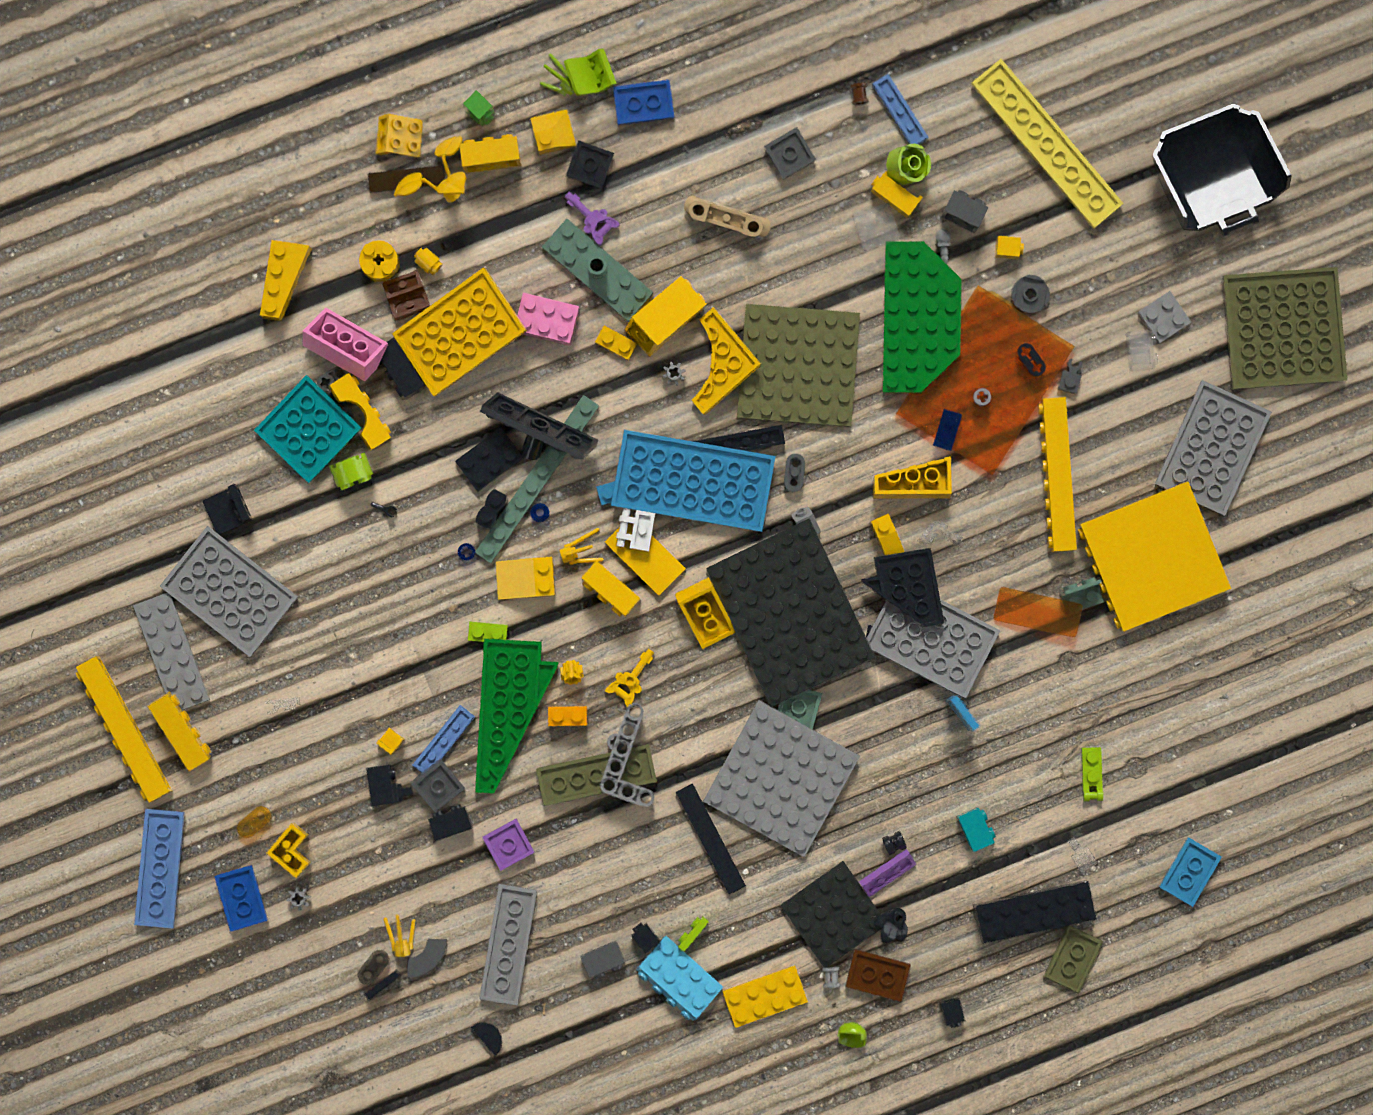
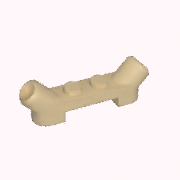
M689 196L685 201L684 211L696 220L713 223L753 237L767 236L770 231L771 223L766 217L755 216L703 200L696 196Z

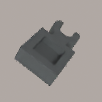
M1070 358L1067 362L1069 370L1062 371L1058 390L1077 394L1082 375L1077 374V371L1081 369L1082 361H1079L1077 367H1073L1071 364L1073 359Z

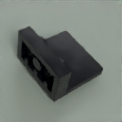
M235 483L227 486V490L203 500L214 529L219 535L253 520L240 489Z

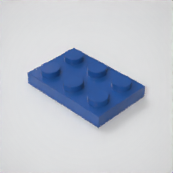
M670 79L613 87L618 126L675 118Z
M253 865L214 876L230 932L268 921Z

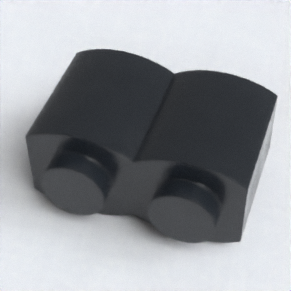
M493 489L486 498L485 506L477 513L476 523L490 530L498 520V514L505 508L508 497L500 491Z

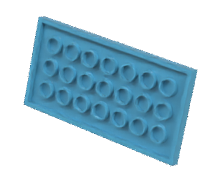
M624 429L611 506L762 532L776 456Z

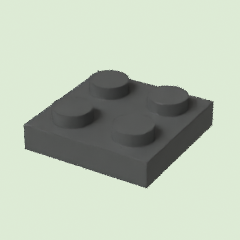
M797 127L764 146L783 180L816 161Z
M441 758L410 782L434 812L438 811L465 789Z

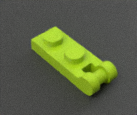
M1101 747L1081 748L1083 802H1089L1090 800L1103 801ZM1089 786H1096V792H1090Z

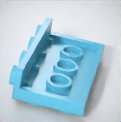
M664 936L661 942L636 968L637 975L643 981H649L653 985L652 989L658 994L662 993L672 1007L679 1008L681 1015L687 1020L691 1019L694 1021L723 988L720 983L667 936Z

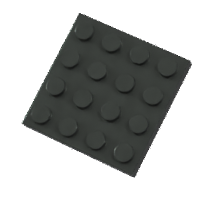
M841 861L780 904L824 968H827L882 929L874 925L880 912L844 861Z

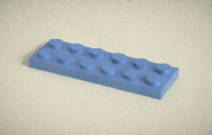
M145 809L134 925L174 928L185 812Z

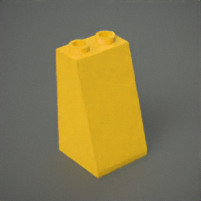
M680 276L630 319L624 330L651 357L706 306L705 299L701 294L694 291L687 279Z

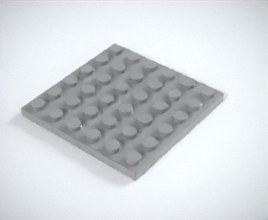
M758 700L703 802L805 857L860 755Z

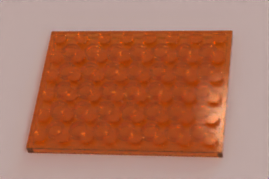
M978 285L961 311V356L934 380L923 393H909L896 412V415L990 475H993L1075 346ZM1021 344H1031L1044 361L1046 369L1041 376H1031L1019 360L1017 349ZM1023 347L1021 355H1026L1030 360V349H1025ZM1032 360L1031 363L1034 366L1032 371L1040 373L1041 365H1036ZM981 388L987 389L991 394V400L985 406H978L973 400L974 393ZM979 392L980 395H977V399L985 402L984 400L987 399V395Z

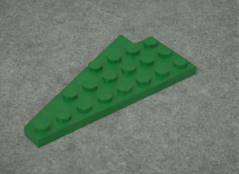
M484 638L475 793H495L559 665V662L541 661L542 642Z

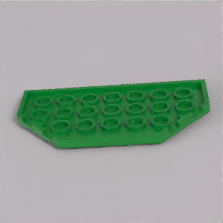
M886 241L883 393H923L934 380L961 356L962 279L924 241Z

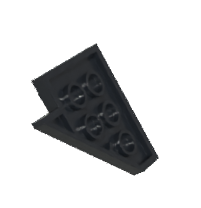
M931 548L873 558L877 576L861 579V583L924 627L944 624Z

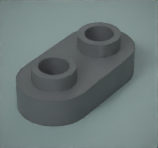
M792 454L786 460L784 486L790 492H797L803 486L805 459L800 454ZM792 461H798L799 466L793 467ZM792 479L797 481L796 486H791L790 481Z

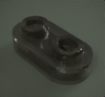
M376 950L369 956L357 974L358 980L362 984L370 985L375 982L389 963L388 953L384 950ZM377 956L383 957L382 963L377 962ZM366 971L371 972L370 978L365 977Z

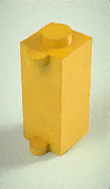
M885 171L881 177L877 176L871 184L873 186L871 192L908 219L923 197L919 196L917 198L889 178L887 176L888 171Z

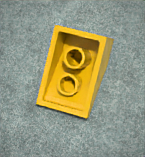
M553 557L496 561L498 600L556 596Z
M709 577L675 594L678 604L702 649L736 633Z

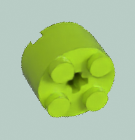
M908 144L895 148L889 152L887 158V176L900 185L919 182L930 172V156L918 144Z
M365 452L360 454L362 458L356 455L336 463V468L334 464L329 466L337 488L340 487L341 490L353 486L354 481L358 480L359 483L372 479L371 475L373 472Z

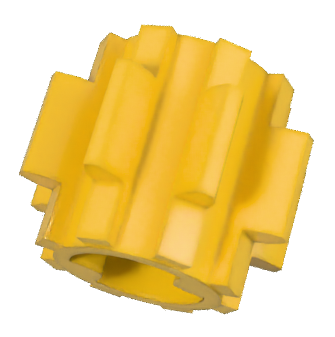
M575 660L563 663L562 667H560L561 680H564V683L569 685H576L581 682V678H584L582 665Z

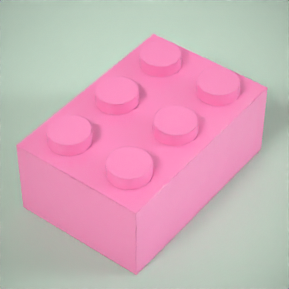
M523 293L517 316L527 330L523 335L571 346L580 309L576 305Z

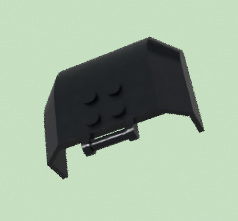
M1231 104L1162 132L1158 146L1153 153V161L1160 183L1183 230L1202 231L1218 224L1222 236H1227L1231 231L1251 223L1253 225L1259 223L1255 209L1271 203L1290 188L1292 175L1260 113L1254 110L1250 112L1241 109L1236 104ZM1248 212V217L1226 225L1225 221Z

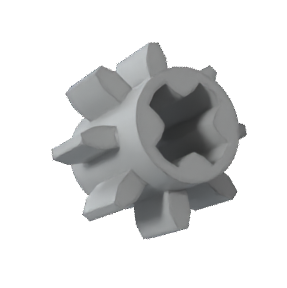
M670 362L669 368H663L667 371V374L662 375V377H668V385L672 381L677 386L679 379L685 380L681 374L685 373L686 370L680 369L681 363L675 366ZM675 369L678 370L677 374L679 376H674L673 378H671V373L669 371H674Z
M297 886L296 892L289 891L291 898H288L286 901H291V909L298 906V910L301 911L303 904L309 906V903L306 901L311 896L306 895L307 888L300 891L299 886ZM297 893H299V896H303L300 904L298 900L294 899L298 895Z

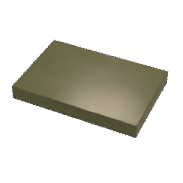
M1067 926L1043 977L1079 994L1103 941L1075 927Z

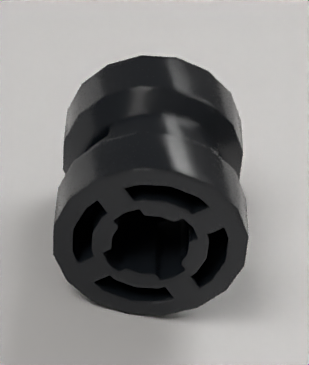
M900 830L890 837H882L889 855L894 854L896 850L907 848Z

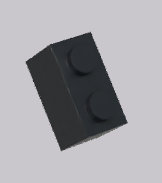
M461 804L450 807V812L444 814L442 810L431 814L432 818L428 819L435 841L473 828L466 806L461 807Z

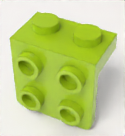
M604 48L598 49L586 57L571 58L564 61L573 90L577 96L602 93L617 84Z

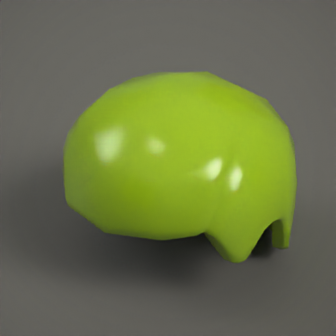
M844 1023L838 1030V1042L847 1047L861 1048L866 1044L867 1033L858 1023Z

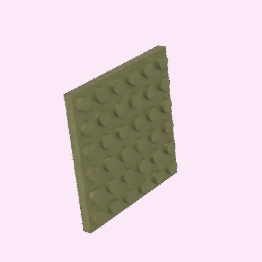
M1338 267L1222 276L1232 390L1348 380Z
M746 304L743 342L762 365L739 385L737 418L851 427L860 313Z

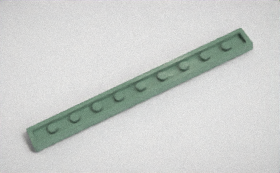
M583 395L564 424L582 432L599 408V405ZM551 445L546 448L475 553L488 562H493L566 456V452L558 451Z

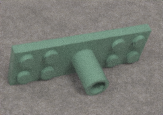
M567 218L542 246L547 253L628 322L653 294L648 287ZM595 264L603 266L602 270L598 272L593 271L591 268Z

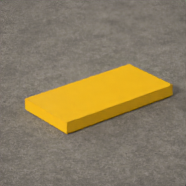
M628 523L626 534L632 535L634 524ZM619 527L605 543L660 596L686 568L652 535L649 552L631 549L630 540H625L624 547L617 546L618 539L616 535L619 532Z

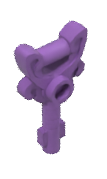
M568 192L565 195V198L568 200L567 203L571 207L575 206L586 217L584 232L587 234L592 233L593 239L599 246L602 245L603 237L611 228L620 227V223L617 220L607 217L608 214L605 209L591 212L579 201L580 198L576 194L573 195L571 192ZM601 222H606V224L597 232V225Z

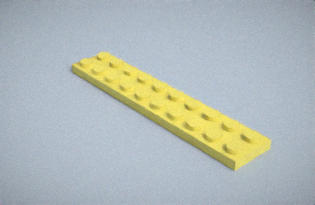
M1002 59L998 60L971 83L1093 229L1124 204Z

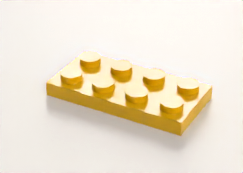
M795 965L722 991L735 1028L808 1002Z

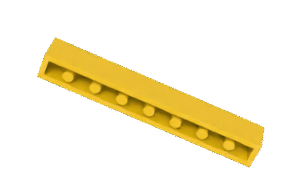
M1066 397L1043 398L1041 403H1038V414L1042 415L1039 431L1040 434H1043L1041 453H1044L1045 460L1042 461V471L1046 472L1043 488L1044 491H1047L1048 498L1045 499V510L1049 512V518H1046V528L1050 529V537H1047L1048 548H1051V552L1077 550Z
M95 656L77 666V678L86 685L87 689H85V692L89 699L93 698L96 704L94 706L95 711L99 716L102 715L105 720L103 725L108 733H112L114 737L112 740L117 750H121L124 764L126 767L129 766L133 772L131 777L136 784L139 783L143 799L145 801L148 800L150 803L172 792L173 790L100 656Z

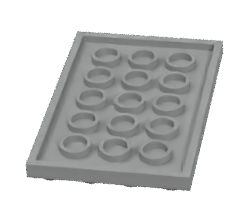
M1201 380L1154 485L1166 490L1188 481L1198 505L1225 516L1272 412Z
M209 526L203 530L160 585L162 589L249 657H252L298 598L296 594Z
M941 599L944 624L924 627L886 600L867 636L872 651L966 699L1000 630Z

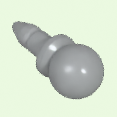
M941 229L936 233L937 247H941V259L947 264V246H951L949 243L951 234L948 230Z

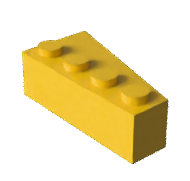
M271 240L260 310L262 318L282 321L294 289H296L299 277L306 265L307 258L312 251L310 245Z
M951 456L874 475L873 499L950 498L952 494Z

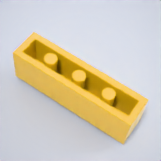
M169 691L151 702L147 707L188 771H191L209 760L211 750L206 743L203 744L199 737L201 735L198 729L190 724L188 713L185 710L182 711L179 707L180 701L175 694L172 695Z

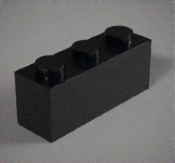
M393 337L387 341L388 346L379 364L385 365L387 368L385 371L386 376L390 381L394 380L397 384L395 390L400 398L404 396L407 400L426 387Z

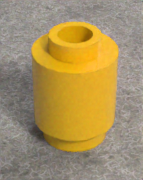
M420 248L414 255L416 258L414 262L427 274L430 273L434 276L443 265L440 259L428 248L424 250Z

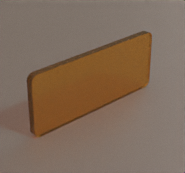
M1001 587L996 603L994 620L1075 637L1083 606L1076 602Z

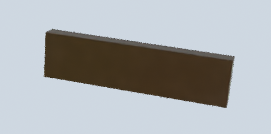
M444 165L368 173L369 192L395 191L400 181L413 173H421L422 178L438 186L445 180ZM422 183V185H421L420 188L430 187V186L427 185L426 183Z

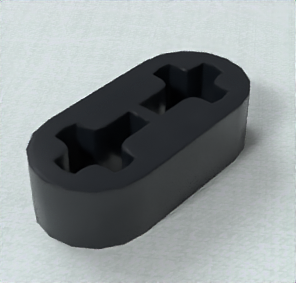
M1021 344L1017 349L1019 360L1031 376H1041L1046 369L1044 361L1031 344ZM1023 347L1025 349H1030V360L1026 355H1021ZM1032 360L1036 365H1041L1040 373L1032 371L1034 367L1031 363Z

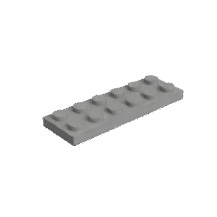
M165 593L133 605L165 694L169 691L172 695L175 694L180 701L179 707L181 710L209 701V695L172 596L169 593Z
M499 884L479 999L518 1005L537 890Z

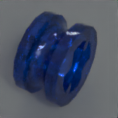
M464 543L459 546L458 555L461 559L469 561L475 556V548L469 543ZM464 547L472 550V554L469 553V557L461 554Z

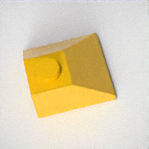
M567 109L530 118L539 155L576 147Z

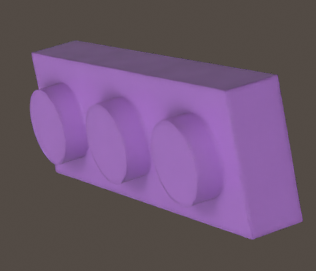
M906 849L859 881V883L870 897L917 864Z

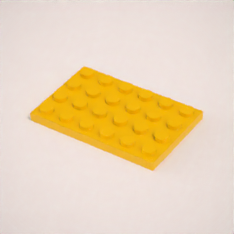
M483 267L392 334L431 394L436 397L527 330L487 269Z

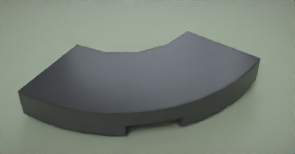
M427 939L426 947L422 953L408 958L407 978L418 977L432 970L445 953L447 939Z

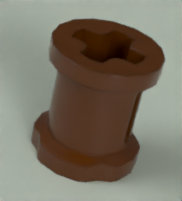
M867 83L852 84L850 86L853 91L852 105L868 104L869 99L866 96Z

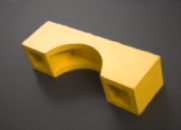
M348 373L330 384L328 388L338 403L350 402L362 410L365 425L360 437L369 451L390 439L389 434L391 431L385 423L382 424L379 420L381 416L375 407L372 408L368 403L370 399L366 392L360 391L358 387L360 384L357 378Z

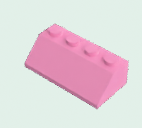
M325 308L303 330L304 347L363 381H366L377 369L388 346L387 342L328 308Z

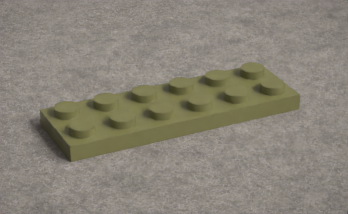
M649 744L631 748L621 780L638 786L657 782ZM628 749L618 750L617 752L625 754ZM611 752L536 768L544 806L603 794L604 792L600 785ZM613 761L610 764V769L613 772H619L621 764L618 761ZM608 779L604 782L606 790L614 789L615 783L612 780Z

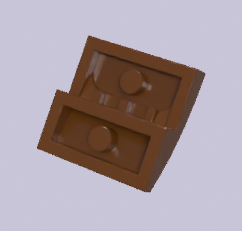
M418 270L382 282L395 321L421 313L430 306Z

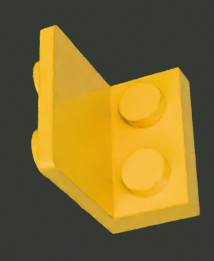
M394 114L379 116L376 154L386 155L393 153L416 158L420 157L423 121Z

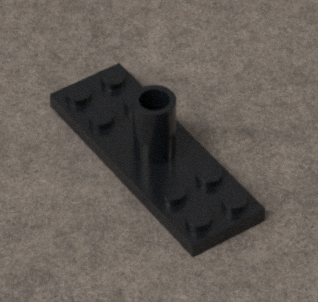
M498 392L486 401L480 410L488 418L496 419L505 426L513 427L527 434L521 454L530 460L539 459L544 443L553 446L558 451L570 454L575 459L583 460L597 447L599 441Z

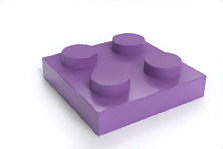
M517 818L482 837L500 871L534 853Z

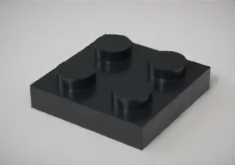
M578 140L566 177L602 190L614 153Z

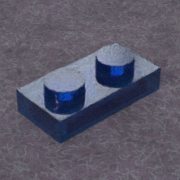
M943 409L933 442L934 447L947 451L952 450L962 414Z

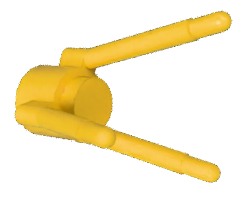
M596 528L575 541L565 544L564 548L560 549L563 563L569 562L570 565L576 563L595 562L596 560L598 562L603 561V558L575 559L578 558V553L592 549L593 545L578 549L573 547L594 535L600 529Z
M399 915L395 916L398 940L395 943L388 919L384 917V923L391 942L392 951H395V957L411 955L410 950L413 949L415 919L411 921L409 942L407 943V939H402Z

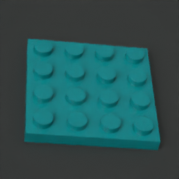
M306 375L254 431L308 483H311L355 437L362 427Z

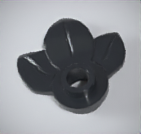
M894 908L888 913H881L876 918L874 925L882 928L880 935L882 943H889L895 938L899 942L905 940L908 927L905 923L906 913L903 909Z

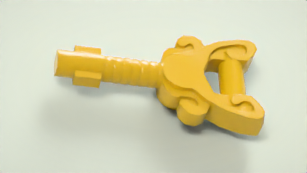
M649 648L646 652H643L639 657L641 660L631 673H617L615 675L617 681L612 682L605 689V692L615 693L621 697L627 707L632 704L635 693L638 694L642 691L637 677L646 664H650L654 652ZM620 684L627 685L630 693L628 694L618 686Z

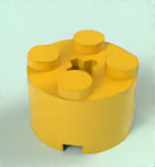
M372 241L364 245L359 256L361 269L373 281H388L399 269V257L392 245L385 241ZM379 257L384 260L380 265L375 262Z

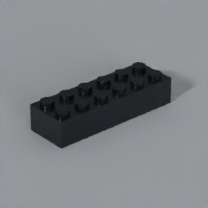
M1086 880L973 904L979 936L983 944L1097 920L1089 881Z

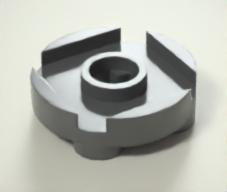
M1026 275L1020 278L1011 290V299L1014 307L1027 314L1041 311L1047 305L1050 298L1049 287H1047V284L1041 277L1036 275ZM1029 289H1032L1033 293L1036 294L1031 299H1028V296L1025 295V292H1029Z

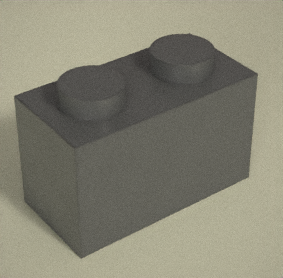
M617 940L580 956L589 978L594 976V979L604 976L607 970L612 969L614 972L623 968L622 964L625 963Z

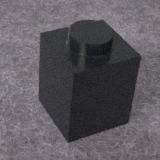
M640 922L632 929L634 932L631 936L645 954L661 942L647 922L644 925Z
M955 997L940 1001L945 1025L951 1028L962 1026L961 1022H965L960 998Z

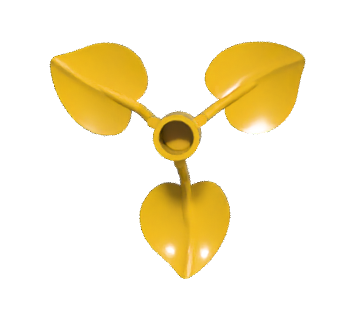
M462 136L448 138L442 141L435 149V155L442 157L448 176L447 179L443 180L436 187L427 179L422 178L421 173L410 174L397 185L394 193L395 198L415 193L422 183L432 187L438 194H443L449 203L457 200L460 194H464L466 175L463 172L450 174L446 162L447 156H452L459 150V144H462L463 141Z

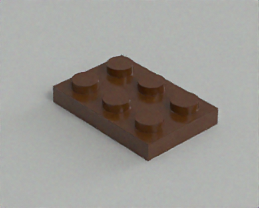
M854 949L845 987L902 1002L911 964Z

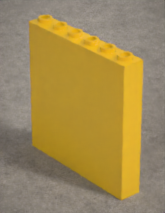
M1188 481L1079 524L1078 534L1081 540L1085 539L1087 547L1084 548L1088 558L1092 557L1094 561L1092 568L1095 575L1100 576L1102 583L1099 586L1102 593H1106L1109 600L1106 603L1109 610L1114 611L1116 618H1113L1115 626L1123 632L1231 589Z

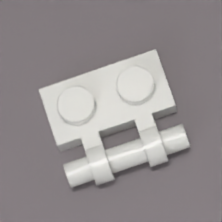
M623 508L622 515L619 517L621 522L620 529L616 535L618 539L617 546L624 547L625 540H630L631 549L649 552L655 513L636 510L634 518L629 517L631 509ZM628 523L634 524L632 535L626 534Z

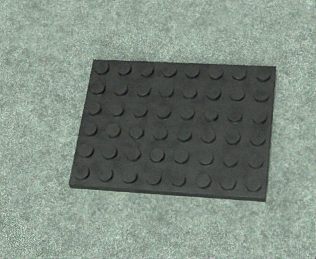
M810 518L706 568L770 707L876 658Z

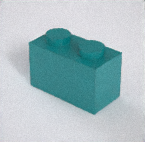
M976 807L956 816L972 852L995 843L994 838H996L992 827L988 828L986 824L988 817L984 809L980 810L979 807Z

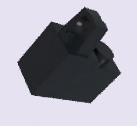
M391 764L366 768L371 806L398 803L404 801L403 796L413 795L412 787L402 788L401 783H393V780L396 779L395 768H391Z

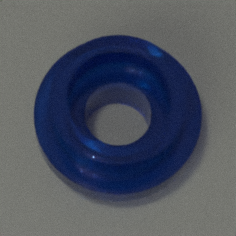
M538 503L531 508L530 514L534 521L544 522L548 519L550 511L545 504ZM538 509L544 511L542 516H537L536 512Z

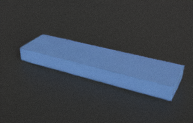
M889 74L872 84L908 143L919 145L926 141L929 137Z
M459 705L412 766L422 773L437 760L442 759L475 716Z

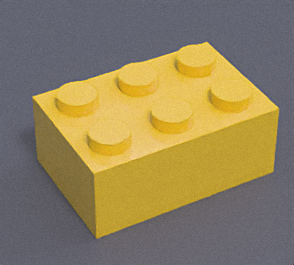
M512 134L502 135L500 139L485 137L482 141L475 142L473 139L465 140L463 144H459L462 167L465 174L521 166L517 136L513 137Z
M597 560L581 577L584 581L582 585L590 592L594 589L598 593L597 598L605 605L609 602L613 606L611 608L612 611L619 617L622 614L626 617L641 600L640 597Z

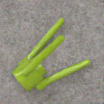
M549 53L548 56L567 77H562L555 70L544 64L543 67L562 81L559 85L562 89L544 82H540V85L559 92L564 96L567 94L572 96L574 90L565 67Z

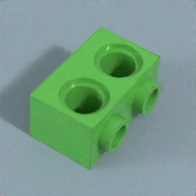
M477 90L463 103L465 112L481 127L484 124H490L494 119L493 115L495 112L493 106Z

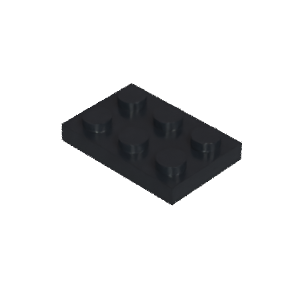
M500 427L455 462L477 492H479L524 459V457Z

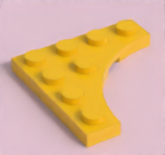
M714 307L699 319L707 332L712 346L709 377L701 390L692 399V402L703 415H706L762 365Z

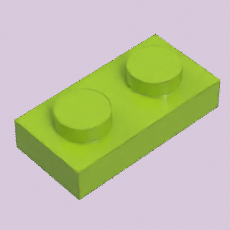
M469 621L468 641L484 642V638L507 640L508 625Z
M704 916L701 918L697 917L690 925L692 927L691 931L688 934L684 932L678 939L680 942L678 947L685 951L708 924L709 920Z

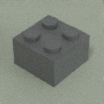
M954 190L941 218L975 234L989 207L985 206L986 203L976 198L973 200L969 198V194L964 191L958 190L957 192Z

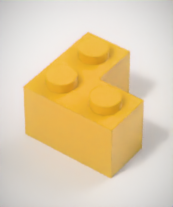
M291 823L268 850L267 854L297 878L311 863L297 851V848L309 834L297 824Z

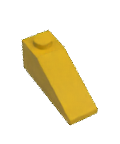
M889 514L870 522L884 555L905 552Z

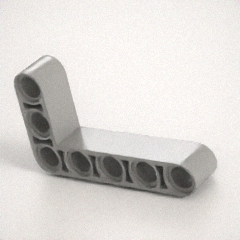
M633 703L626 709L600 786L606 794L648 807L654 802L653 792L621 780L644 713L641 705ZM633 706L639 707L641 711L640 715L636 718L632 717L629 713L630 708ZM629 724L634 727V733L631 736H626L623 733L625 725ZM619 743L627 745L628 750L625 754L617 752L616 748ZM613 761H618L621 764L619 772H613L610 769V764ZM608 779L615 783L614 789L610 791L604 788V782ZM630 786L633 789V794L630 797H625L622 794L623 787ZM647 792L651 795L649 803H643L640 800L642 793Z

